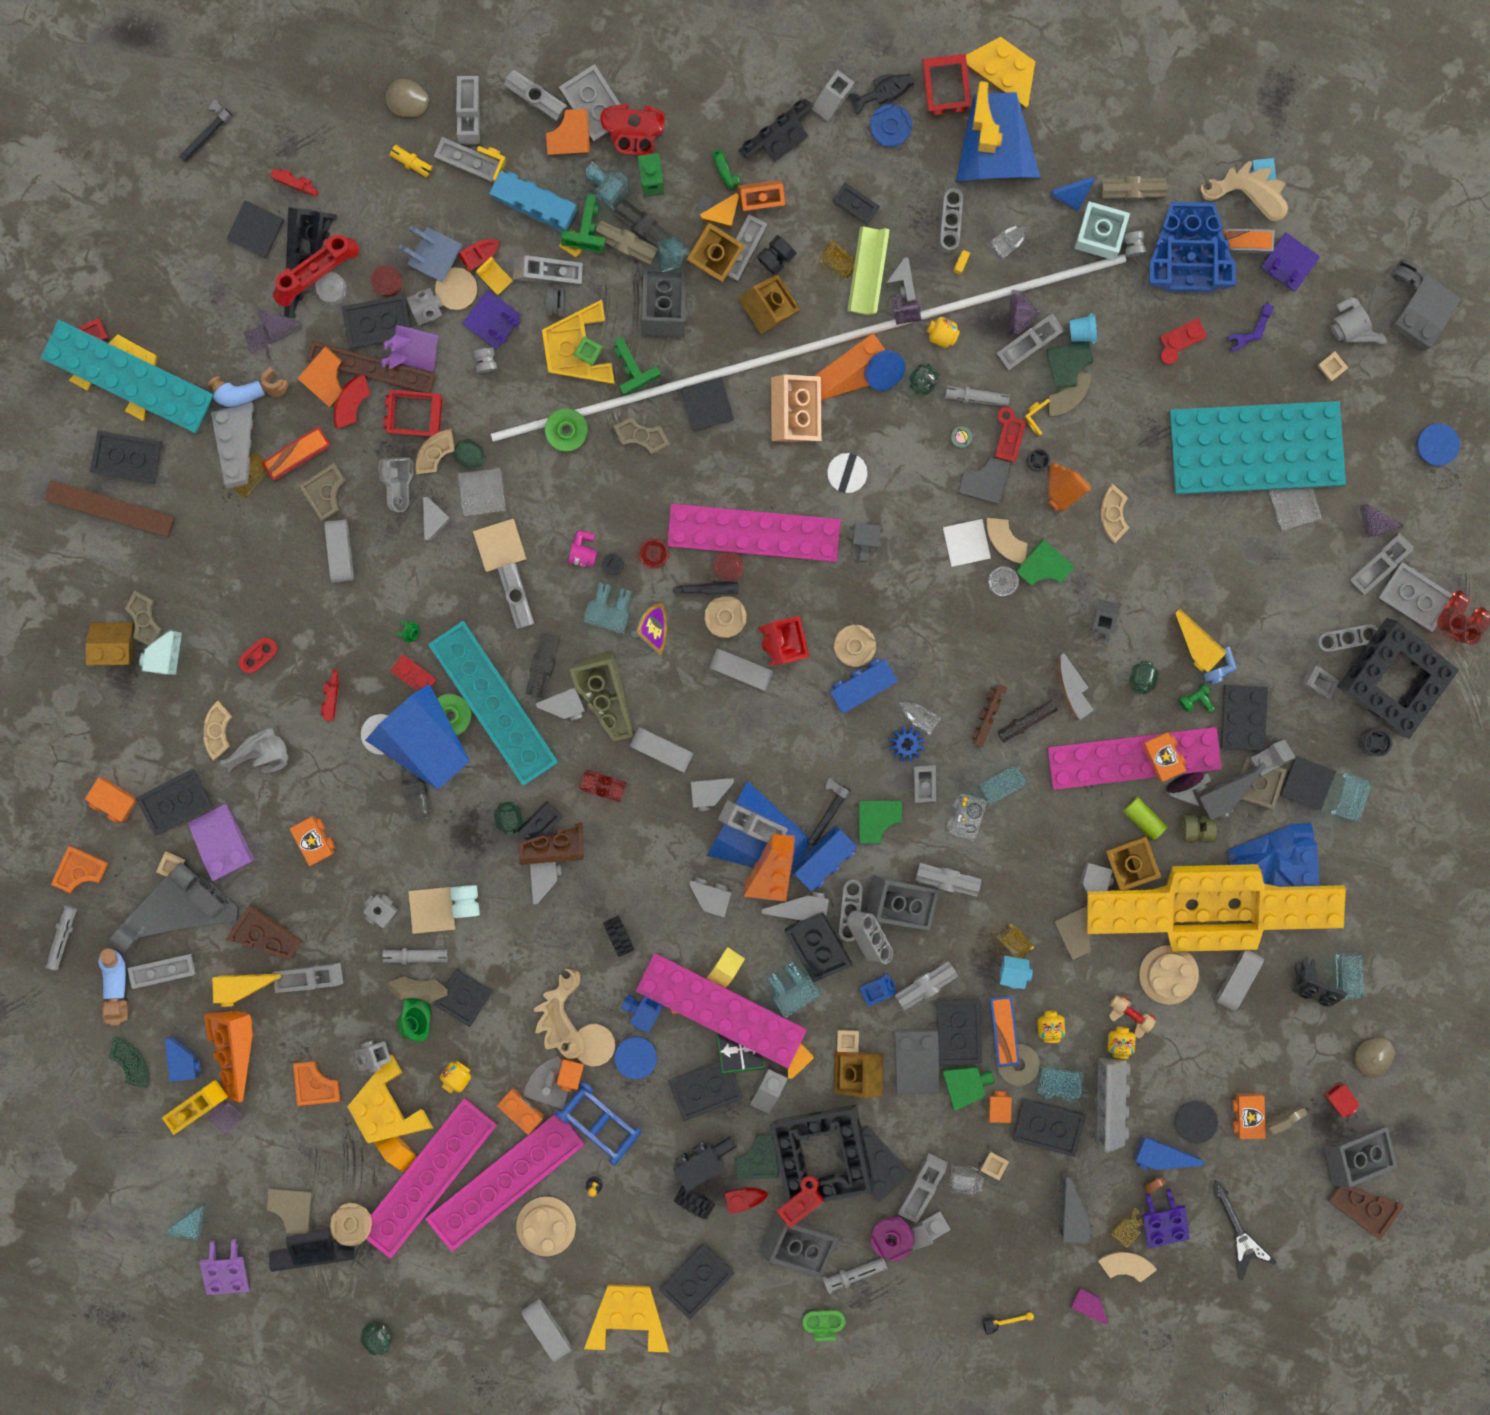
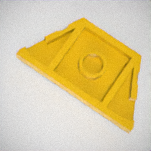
M1002 37L966 55L967 67L1003 93L1017 92L1020 105L1025 109L1028 107L1035 67L1033 59Z

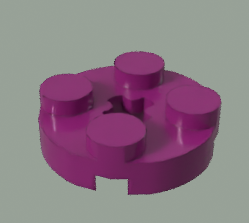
M888 1217L879 1221L874 1227L871 1245L880 1257L888 1258L890 1261H898L905 1258L913 1247V1231L902 1218ZM890 1234L897 1237L895 1244L893 1241H888Z

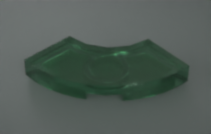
M113 1037L109 1059L116 1061L123 1068L126 1075L125 1084L147 1088L149 1074L143 1056L129 1042Z

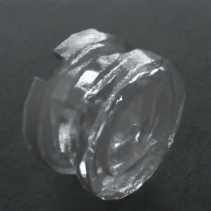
M328 272L316 282L315 289L318 296L328 304L340 303L347 295L346 282L340 275L334 272Z
M1002 566L996 568L988 577V587L997 596L1011 595L1018 587V575L1009 567Z

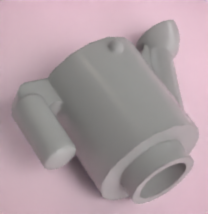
M1350 297L1336 305L1339 312L1352 306V309L1333 319L1334 325L1331 326V330L1338 341L1343 340L1345 343L1377 342L1381 345L1388 343L1383 333L1372 331V323L1358 299Z

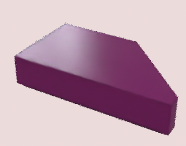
M1079 1287L1070 1307L1107 1325L1108 1321L1100 1298Z

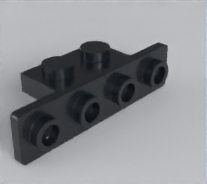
M807 99L795 102L792 109L780 114L770 126L763 127L756 137L745 141L738 151L745 158H748L763 146L772 161L776 162L808 137L798 119L813 108V104Z
M329 1230L287 1236L286 1245L288 1249L270 1252L269 1269L271 1272L354 1260L355 1246H345L338 1242H332Z

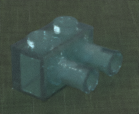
M593 161L586 168V177L599 186L596 189L597 197L615 211L630 192L629 182L627 181L628 177L620 171L616 173L611 170L606 173Z
M599 582L595 599L588 602L583 622L625 634L631 615L628 613L627 607L632 592L627 590L625 598H623L625 589L619 588L615 606L611 608L606 603L612 586L606 584L605 590L602 592L605 584Z
M795 960L790 962L794 971L790 969L788 964L783 967L793 982L791 987H785L777 972L772 974L776 983H774L770 976L765 979L775 993L773 1000L785 1018L821 996L820 991L810 976L802 974Z
M1040 1066L1036 1092L1041 1094V1098L1053 1100L1054 1096L1062 1097V1101L1074 1103L1075 1099L1081 1100L1084 1074L1079 1071Z

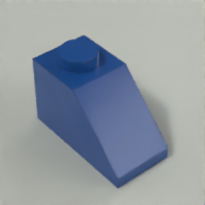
M175 1037L166 1038L165 1046L169 1081L190 1080L199 1077L202 1067L201 1061L197 1060V1055Z

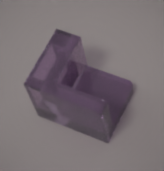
M900 294L892 295L896 325L921 321L918 302L902 304Z
M262 323L258 324V328L244 332L248 343V351L252 354L272 347L266 327Z
M226 1100L221 1102L207 1117L224 1135H227L243 1118Z

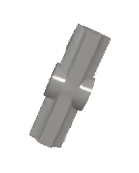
M515 70L510 72L506 78L504 86L527 101L530 106L536 107L556 122L564 114L567 105L543 90L540 85L533 83ZM534 91L541 93L540 98L537 100L530 98V94Z
M516 563L499 567L498 571L516 629L533 625L534 620ZM514 590H519L522 594L518 602H513L510 598Z
M919 863L915 880L918 882L934 885L942 890L957 891L975 897L979 893L982 880L970 875L960 874L956 870L945 867L938 868Z
M947 961L931 972L928 971L913 980L912 984L897 992L895 997L905 1011L922 999H928L936 994L941 987L956 979L958 975L950 962Z

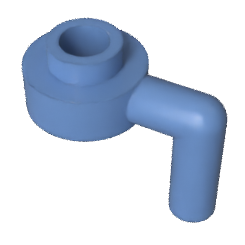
M1230 646L1223 648L1227 652L1224 655L1227 665L1203 673L1206 682L1210 681L1211 684L1223 681L1222 676L1236 671L1237 667Z

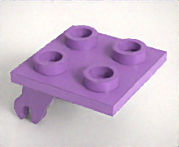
M397 325L395 335L390 340L384 342V349L387 350L391 346L393 353L388 358L382 360V367L389 364V369H392L401 364L433 373L439 335Z
M231 1239L230 1259L216 1260L215 1240L210 1241L209 1260H200L206 1295L249 1292L243 1257H237V1239Z

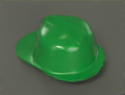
M418 998L405 999L402 1013L397 1018L396 1023L402 1039L421 1042L428 1037L431 1018L430 1003Z

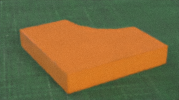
M588 109L565 110L561 125L554 131L546 133L547 155L590 152Z
M326 346L297 378L328 407L334 404L342 392V387L337 377L338 368L342 360Z
M68 846L51 885L72 893L83 882L92 881L100 883L109 863L77 848Z
M316 1061L293 1063L297 1106L341 1101L339 1080L329 1079L318 1070Z

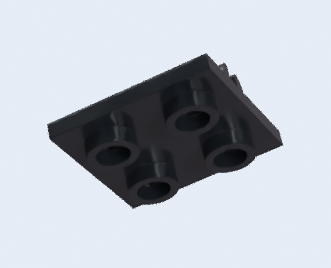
M1308 957L1302 960L1303 970L1300 969L1301 962L1296 964L1297 982L1296 986L1293 987V992L1298 993L1300 997L1317 1000L1320 1005L1326 1007L1333 1006L1346 997V992L1319 982L1314 959L1308 965Z

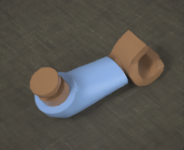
M270 367L262 374L260 383L255 381L242 386H234L231 383L223 382L219 376H216L209 381L207 387L214 393L213 399L218 404L225 407H236L264 396V392H267L272 397H280L286 393L289 383L285 379H279L276 383L270 384V381L276 376Z
M104 949L100 953L98 961L103 976V999L108 1000L103 1001L101 1006L103 1022L111 1026L120 1025L121 1022L128 1020L127 1001H119V999H124L126 985L125 962L119 952L112 949Z

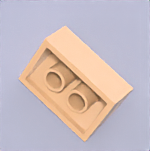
M799 375L771 377L772 441H821V377Z

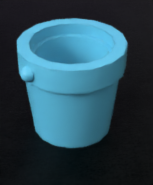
M1091 313L1087 317L1070 320L1071 341L1091 342L1092 344L1097 342L1095 315Z

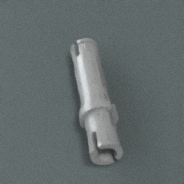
M946 385L944 399L963 401L966 404L974 402L1008 407L1010 394L970 389L968 386L959 388Z
M63 906L60 921L55 926L57 930L45 967L48 969H59L69 932L73 930L71 926L77 911L74 907Z
M384 949L383 963H402V965H407V963H448V949Z

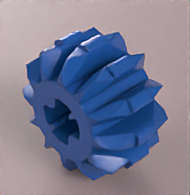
M903 726L901 727L902 735L895 730L893 733L898 738H889V741L896 742L895 745L889 746V750L897 749L893 757H897L901 753V762H904L906 755L908 761L912 762L911 754L919 758L920 755L916 750L924 751L925 749L918 746V743H923L925 740L916 739L921 734L920 731L912 735L913 727H910L908 734H906V729ZM905 738H908V741H912L909 750H905L906 748L901 746Z

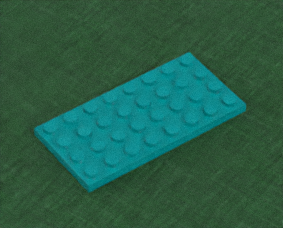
M1340 401L1172 409L1169 411L1175 495L1341 487L1346 485Z

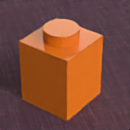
M566 1058L561 1059L555 1081L557 1085H560L559 1089L571 1092L572 1089H578L584 1066L582 1062Z
M996 1090L994 1094H988L989 1122L1011 1123L1012 1097L1006 1091Z

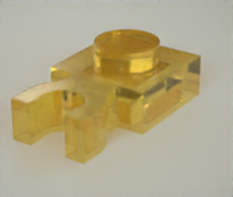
M1137 1208L1132 1211L1129 1220L1124 1217L1110 1233L1127 1249L1141 1234V1231L1137 1228L1144 1225L1143 1218L1141 1220L1136 1219L1137 1214L1140 1212Z

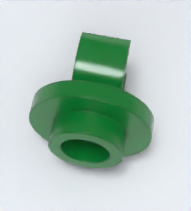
M402 620L400 623L405 625L403 632L396 631V634L402 637L405 642L411 643L419 636V626L415 622L409 623Z

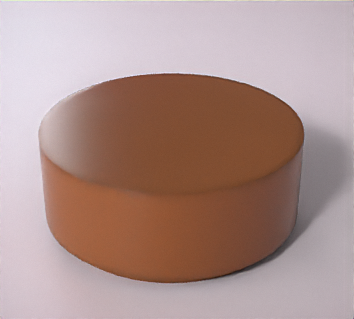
M1158 1176L1145 1184L1144 1189L1150 1194L1166 1182L1162 1176Z

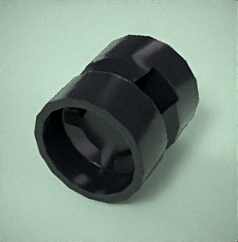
M776 235L769 243V248H764L756 257L769 272L776 276L784 268V262L789 263L797 253L782 237Z
M1367 729L1359 736L1358 747L1365 755L1384 756L1391 750L1392 738L1385 730Z

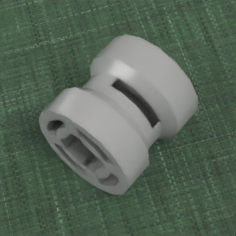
M1144 231L1124 234L1123 242L1126 243L1127 247L1125 249L1126 257L1147 253L1146 246L1143 244V239L1145 238Z
M483 348L473 351L474 359L477 360V373H487L498 369L497 363L493 360L495 355L494 348Z

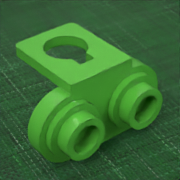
M838 1310L809 1311L803 1317V1327L807 1332L814 1333L815 1341L836 1340L835 1332L841 1331L845 1326V1317Z

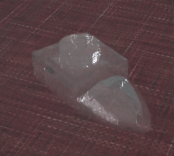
M1025 226L1010 227L987 243L999 261L1023 242L1027 228Z
M900 703L901 710L912 722L911 726L930 737L940 723L941 718L918 704Z

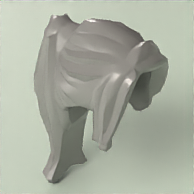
M272 728L266 729L246 738L233 755L227 759L220 760V767H225L230 772L240 763L257 758L253 761L255 768L270 762L267 766L262 767L261 772H275L287 765L288 754L286 745L279 736H275Z

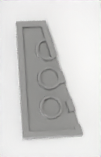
M253 402L211 412L224 484L227 489L248 484L250 436L253 427L252 412H254Z

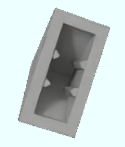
M423 497L424 540L431 541L451 518L431 499Z
M1309 666L1300 685L1327 699H1331L1339 680L1319 666Z

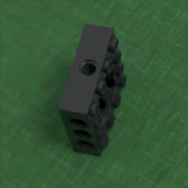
M1386 618L1337 687L1397 735L1410 739L1459 669L1399 621ZM1398 654L1411 661V665L1415 668L1423 670L1419 677L1413 680L1414 684L1406 695L1400 698V703H1397L1376 686Z
M857 1104L777 1119L770 1124L787 1202L802 1191L801 1182L808 1176L800 1140H807L809 1137L822 1134L828 1136L835 1130H838L840 1141L838 1143L839 1147L842 1146L845 1160L843 1165L847 1171L815 1177L818 1181V1189L816 1191L823 1198L824 1202L870 1194L874 1190L875 1186ZM807 1181L806 1187L809 1189L813 1188V1183Z

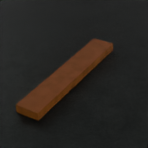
M316 341L311 343L307 362L309 363L327 346L342 360L338 368L339 371L357 376L364 374L366 378L417 392L432 393L436 378L434 373L401 364L389 369V364L382 367V359Z
M50 480L45 501L166 537H169L175 517L52 480Z

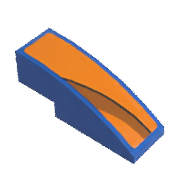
M1012 997L992 998L989 1005L998 1067L1019 1065Z

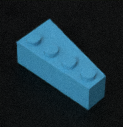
M500 171L489 193L491 198L561 233L563 230H570L578 214L577 206L573 202L562 199L549 190L545 189L544 191L531 181H522L518 179L516 174L510 171L506 173Z

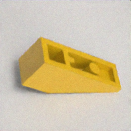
M1179 609L1175 614L1191 656L1195 660L1193 664L1200 671L1206 670L1209 672L1227 652Z
M281 974L219 975L212 977L213 1003H221V1007L234 1006V1002L240 1001L280 979Z
M214 1080L167 1113L162 1119L173 1135H175L228 1096L217 1080Z

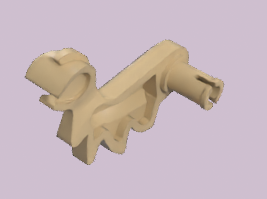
M1248 161L1238 173L1235 167L1230 168L1225 179L1222 181L1209 179V182L1212 184L1210 190L1205 188V184L1201 185L1202 197L1209 201L1216 200L1229 191L1235 189L1242 190L1261 212L1272 221L1281 220L1288 212V204L1281 195L1286 185L1285 182L1278 179L1267 180L1273 168H1262L1251 173L1252 161Z
M565 969V971L570 973V977L565 979L563 975H559V987L556 990L545 992L543 996L548 1001L534 1008L535 1012H544L537 1023L535 1033L547 1031L544 1040L545 1048L547 1050L558 1048L564 1057L575 1059L583 1054L584 1042L566 1015L564 1002L579 986L581 976L578 971Z

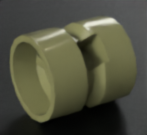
M1183 815V842H1197L1198 839L1201 842H1215L1216 819L1211 820L1209 815H1201L1200 818L1197 815Z

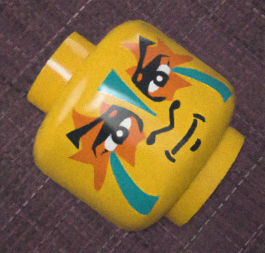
M938 317L935 321L931 320L926 330L929 333V341L942 348H947L950 345L953 346L960 333L957 330V324L944 317Z
M1045 1011L1044 1015L1038 1018V1037L1043 1039L1045 1043L1060 1042V1039L1065 1036L1064 1017L1057 1015V1011Z
M1116 1027V1030L1110 1031L1108 1035V1052L1114 1058L1128 1059L1130 1055L1134 1054L1136 1035L1130 1032L1128 1027Z
M458 1061L456 1063L450 1062L440 1075V1080L443 1082L441 1087L451 1094L453 1091L462 1092L471 1080V1075L469 1074L471 1070Z

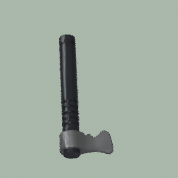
M214 99L208 108L211 111L215 110L218 117L179 155L183 161L186 162L218 127L232 117V114L227 109H224L217 99Z
M832 778L827 780L825 789H833L837 796L807 841L813 846L819 840L844 799L846 800L851 793L849 788L844 785L843 787L840 786Z

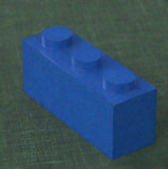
M878 658L868 664L870 668L862 672L859 669L850 675L851 679L844 683L843 680H840L831 686L833 690L829 693L842 714L898 682L886 660L880 661Z
M835 825L791 868V871L810 891H813L822 886L824 879L829 874H833L839 869V864L843 860L849 859L855 853L857 846Z

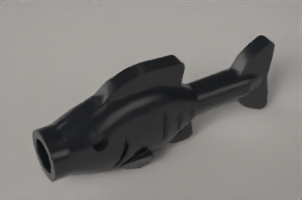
M910 73L906 75L885 74L873 80V84L876 87L874 91L863 96L849 94V98L854 105L856 114H859L864 104L878 99L879 104L884 103L886 100H896L915 84Z
M713 580V583L701 585L674 586L673 593H699L713 596L738 595V582H718Z

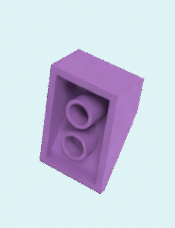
M227 804L188 822L202 861L212 881L255 861Z

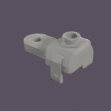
M408 457L381 459L378 465L380 481L387 486L388 508L392 512H404L409 505L408 484L415 474V464Z

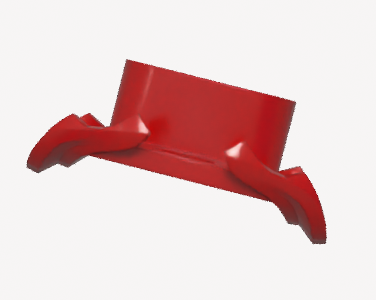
M620 104L603 109L600 121L602 127L610 132L612 144L617 151L633 155H648L654 151V139L664 130V112L646 105L644 110L628 109L629 104ZM633 114L638 115L640 118L637 126H630L628 123L629 117ZM621 138H627V145L619 147L618 141ZM648 139V146L645 149H640L639 143L641 140Z

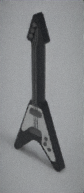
M1215 1180V1197L1220 1199L1235 1231L1238 1278L1243 1280L1249 1261L1252 1258H1258L1275 1265L1276 1260L1243 1230L1227 1196L1229 1192Z

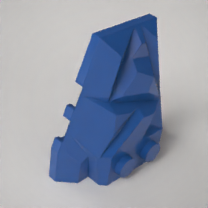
M1171 202L1149 264V285L1164 288L1168 292L1205 293L1236 286V263L1234 258L1231 257L1228 240H1225L1222 231L1223 226L1215 203Z
M1311 823L1289 824L1282 829L1267 833L1265 836L1227 850L1228 865L1258 864L1264 884L1278 887L1320 886L1317 843L1314 841V831Z

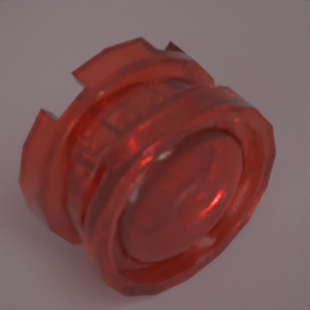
M383 265L378 267L371 276L372 286L379 295L393 297L401 291L403 280L394 267Z
M658 539L645 541L639 550V558L642 564L652 569L663 566L669 555L665 543Z
M734 552L721 553L714 562L715 574L722 581H735L743 572V561Z

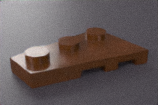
M997 684L994 688H990L986 698L989 700L987 708H982L979 719L982 720L979 728L975 727L971 737L974 740V745L983 747L993 724L992 717L996 715L1001 705L1000 696L1002 693H1006L1008 687Z
M582 822L575 824V828L568 830L563 828L557 830L556 834L547 837L542 835L519 843L520 865L584 860Z
M251 904L226 938L228 941H235L250 948H258L266 953L289 960L303 942V940Z
M1337 1186L1327 1200L1379 1240L1382 1239L1405 1206L1352 1187Z

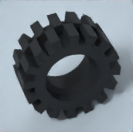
M619 915L603 922L618 957L635 950Z
M683 1185L673 1200L681 1208L707 1220L715 1206V1203L705 1197V1195L693 1189L687 1192Z

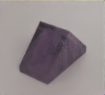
M1012 289L1008 332L1019 334L1041 313L1023 291Z
M258 310V315L274 342L300 330L303 326L300 321L264 310Z
M1368 504L1361 505L1360 507L1367 538L1403 527V524Z

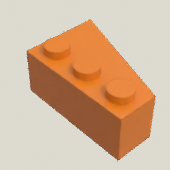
M772 835L762 851L760 859L755 863L751 874L745 880L744 897L786 902L793 858L794 836Z

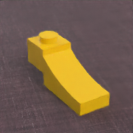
M980 81L972 130L981 131L978 151L995 153L996 146H1001L1002 133H999L1000 125H995L990 113L988 82Z

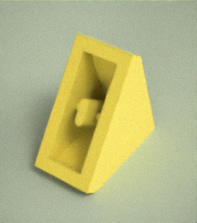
M727 947L707 976V979L726 988L735 977L745 958Z

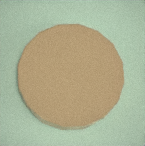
M450 268L443 283L437 280L435 285L436 295L438 294L442 305L455 311L467 309L472 305L478 292L475 278L463 268Z
M720 596L708 604L704 620L712 634L722 638H730L742 631L746 624L747 614L739 600L732 596Z
M850 625L838 632L834 640V651L837 658L843 664L851 667L867 664L876 652L874 635L869 629L861 625Z
M597 1023L587 1024L580 1028L578 1034L584 1042V1051L577 1059L589 1066H600L608 1062L615 1050V1038L612 1032L605 1026Z
M356 1203L341 1205L331 1217L330 1223L332 1236L338 1243L345 1246L361 1244L367 1239L372 1226L371 1216L367 1209Z

